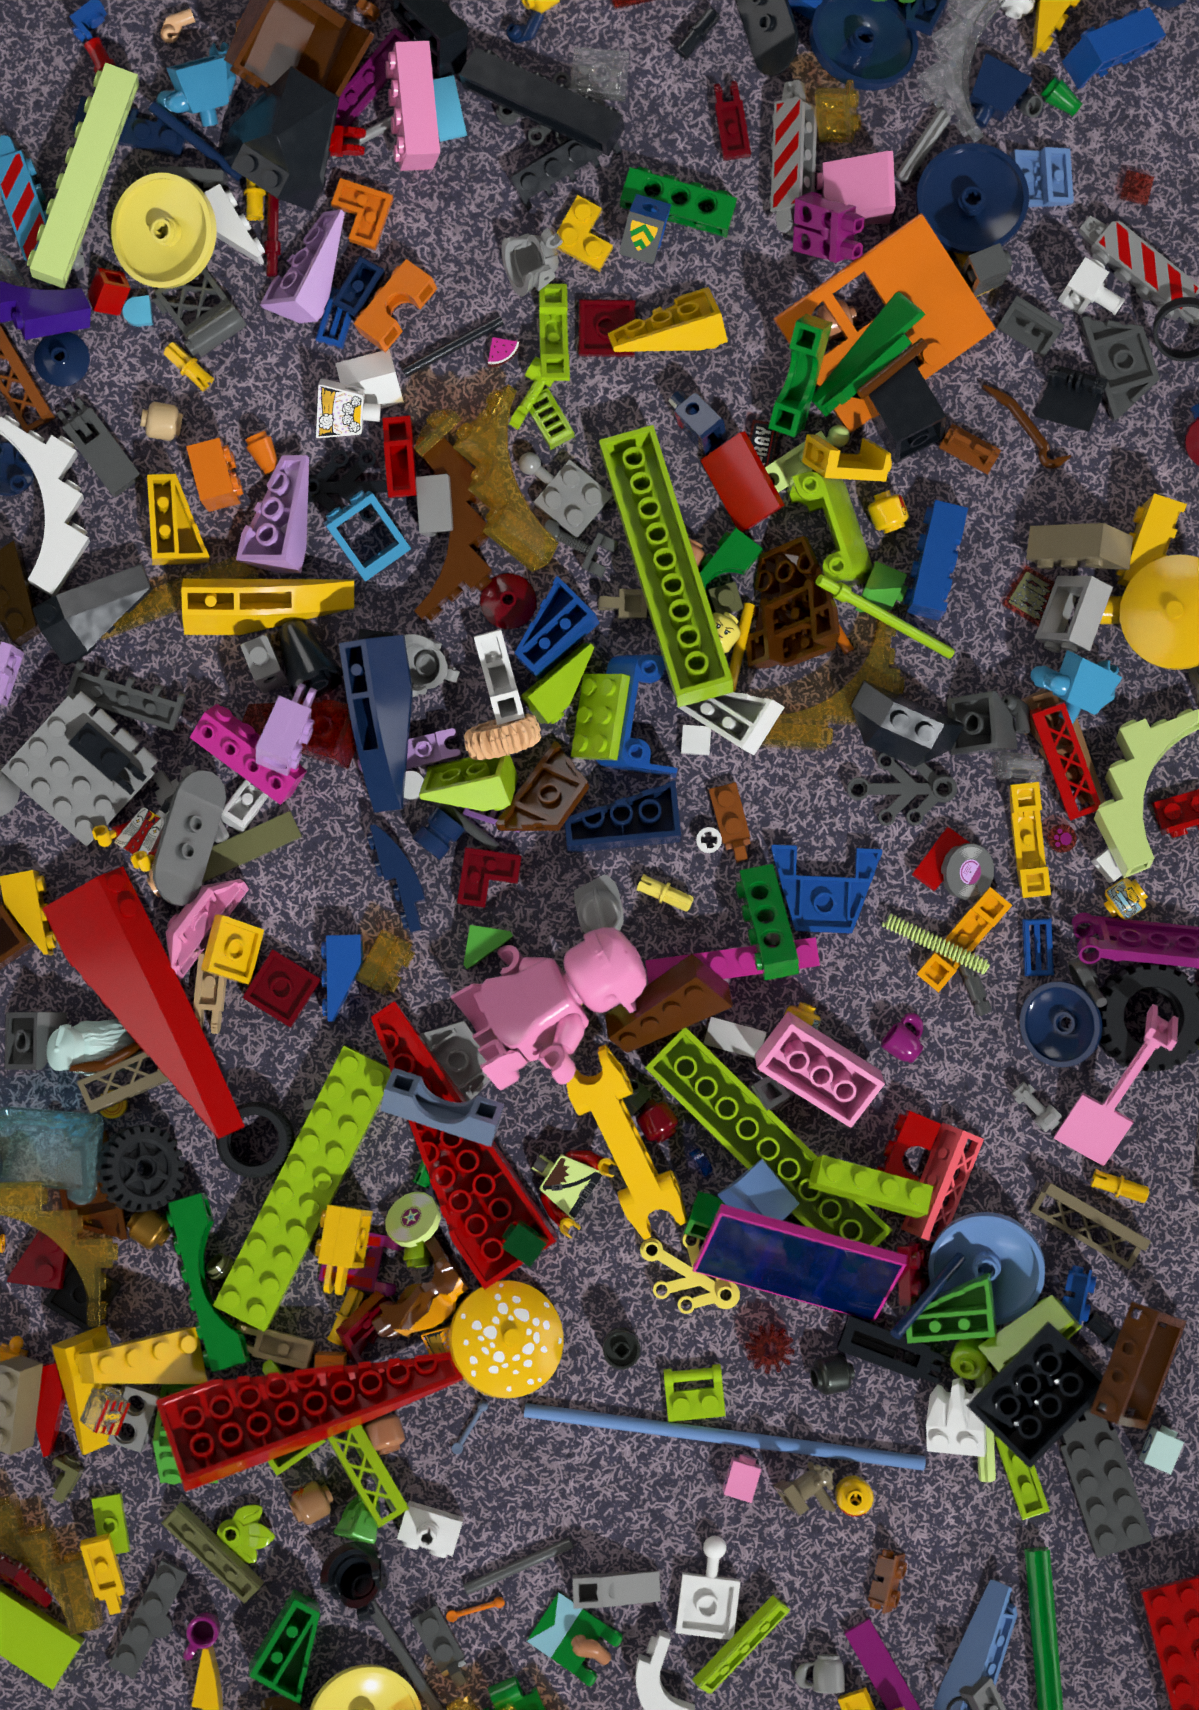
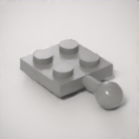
M527 452L519 459V468L524 474H534L547 485L533 504L552 520L558 522L559 526L573 537H576V539L613 496L570 459L555 477L541 466V460L535 453Z

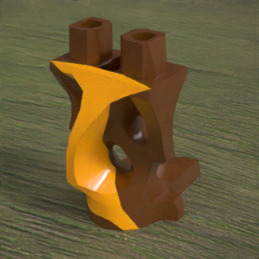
M435 1234L424 1242L435 1266L432 1280L428 1283L409 1285L402 1292L397 1302L385 1301L380 1303L379 1307L383 1313L371 1321L377 1333L381 1337L385 1336L390 1342L401 1335L411 1338L414 1332L430 1329L442 1323L455 1312L456 1301L459 1295L469 1289L462 1270L454 1261L441 1239L436 1237Z

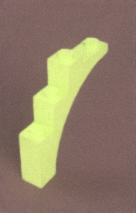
M1192 709L1184 710L1177 715V718L1170 721L1166 719L1159 720L1151 728L1145 718L1138 722L1130 720L1119 729L1116 741L1125 759L1111 764L1105 777L1116 802L1114 799H1111L1099 805L1094 820L1123 878L1146 870L1152 865L1154 856L1146 838L1143 821V800L1147 781L1154 766L1167 750L1183 737L1199 730V709L1194 711Z

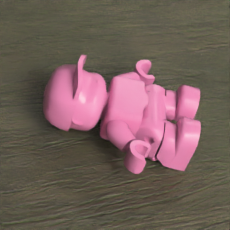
M602 927L585 933V940L569 949L565 954L564 969L566 973L562 971L552 958L523 957L516 947L505 945L500 947L497 952L502 961L509 965L506 968H502L500 972L501 977L486 979L483 984L473 983L451 996V999L477 1033L472 1035V1037L480 1046L478 1048L479 1053L487 1061L480 1065V1067L499 1090H503L517 1082L520 1078L519 1069L523 1068L529 1061L532 1062L538 1059L546 1068L552 1069V1076L559 1084H566L572 1079L576 1068L568 1055L574 1053L584 1036V1029L589 1024L581 1004L584 1003L588 1009L598 1013L607 1012L620 1003L626 1007L629 1013L637 1010L636 998L646 986V972L637 949L621 931L614 927Z

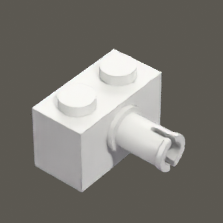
M1085 257L1058 301L1079 315H1082L1090 302L1093 303L1095 301L1115 315L1125 299L1104 287L1105 283L1103 282L1109 274L1105 270V266L1095 259L1090 260Z
M409 1501L407 1504L409 1509L405 1511L397 1539L402 1541L403 1546L411 1549H419V1546L430 1549V1554L437 1557L446 1558L447 1555L453 1556L464 1517Z

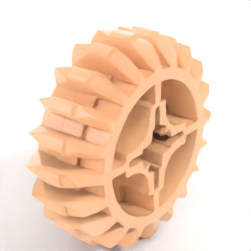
M527 713L524 714L525 718L497 725L496 719L478 724V726L472 727L464 734L466 751H468L469 757L474 760H489L526 750L540 741L541 730L539 722H537L534 715Z

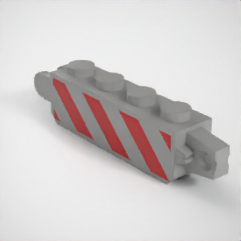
M800 80L784 83L782 100L774 102V114L772 116L773 141L771 143L772 168L770 176L772 180L769 198L770 211L776 214V228L791 237L794 235V226L799 225L794 223L795 198L815 192L817 109L806 101L805 85ZM804 206L803 215L808 214L809 208L807 206Z
M1090 215L1080 227L1078 232L1092 246L1090 252L1093 253V259L1101 262L1104 266L1108 265L1115 271L1114 275L1118 280L1123 283L1129 282L1136 288L1138 296L1145 301L1151 300L1158 306V311L1166 303L1181 297L1196 298L1198 295L1199 284L1121 221L1111 222L1108 226ZM1181 307L1169 312L1165 316L1169 319L1172 317L1174 320L1181 317L1184 321L1193 325V327L1199 326L1198 308Z

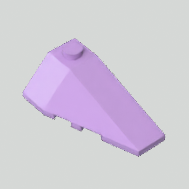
M341 209L321 214L303 239L306 247L301 249L296 255L292 254L287 260L292 265L283 278L278 275L271 282L260 304L262 308L298 323L317 322L322 317L330 296L345 214Z
M307 455L281 456L267 483L268 491L265 497L254 508L256 514L249 526L246 525L241 533L236 557L238 562L275 573L302 572L307 545L309 457Z

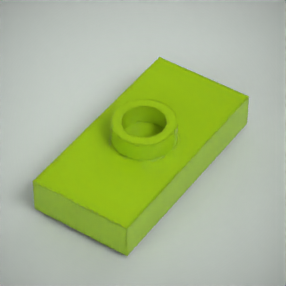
M122 1492L93 1497L91 1500L97 1536L110 1533L115 1553L129 1552L131 1549Z

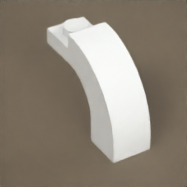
M501 629L474 636L497 725L525 718Z
M662 1630L658 1631L657 1637L651 1636L646 1651V1653L651 1654L650 1657L638 1654L636 1662V1687L641 1705L644 1710H696L695 1704L672 1696L661 1683L660 1670L671 1640L670 1633Z

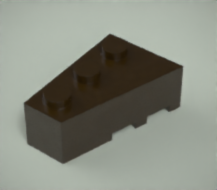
M13 540L0 549V624L11 641L20 647L41 633L32 610L36 606V602L28 581L29 575L26 570L22 548Z

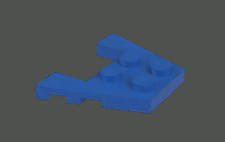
M771 845L772 856L794 931L852 934L878 862L882 856V849L856 848L855 878L796 875L797 846Z

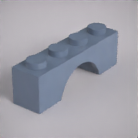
M393 1068L384 1089L380 1111L491 1147L500 1124L504 1104L478 1095L466 1102L446 1101L431 1093L424 1085L422 1077Z

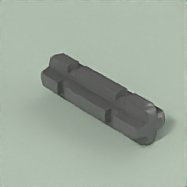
M964 964L960 965L961 975L965 976L966 979L964 983L971 1001L975 1003L974 1009L976 1014L982 1016L990 1013L992 1008L989 1000L986 1001L985 999L987 995L980 976L976 975L977 969L973 971V967L969 969Z

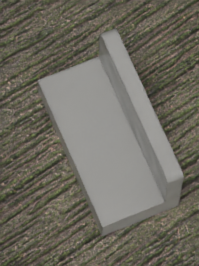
M448 474L416 477L419 533L426 537L438 536V532L452 531L453 515L450 476Z

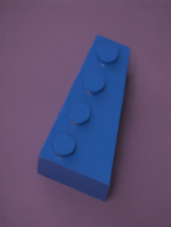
M935 500L932 507H926L923 523L927 524L925 534L920 533L916 550L921 552L919 560L913 561L909 577L914 578L912 589L907 588L903 599V604L907 605L906 613L939 621L946 612L948 602H944V600L947 599L953 579L949 577L957 563L958 551H956V548L962 540L968 512L967 507Z

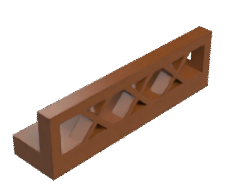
M0 323V351L2 350L4 354L0 355V359L7 360L11 366L9 377L0 375V390L23 430L28 433L30 430L34 431L56 417ZM2 380H6V381H7L6 387H5V385L3 384ZM12 382L23 386L25 390L23 400L10 396L9 392ZM15 403L22 404L20 411ZM26 406L36 408L41 417L27 425L23 418Z

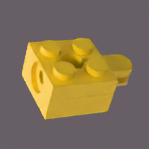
M327 1205V1210H323L320 1219V1227H323L322 1239L317 1241L315 1255L319 1257L318 1263L327 1265L323 1286L324 1293L331 1294L335 1285V1294L342 1296L345 1291L348 1268H364L373 1211L340 1205Z

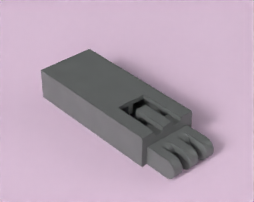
M78 396L74 399L76 405L80 408L78 411H75L69 403L65 407L71 414L70 417L67 418L61 410L56 412V414L65 425L62 427L115 498L143 477L92 408L87 409ZM87 423L90 424V426L98 435L89 443H87L82 434L79 432V429H81L86 437L92 434L91 430L86 425Z

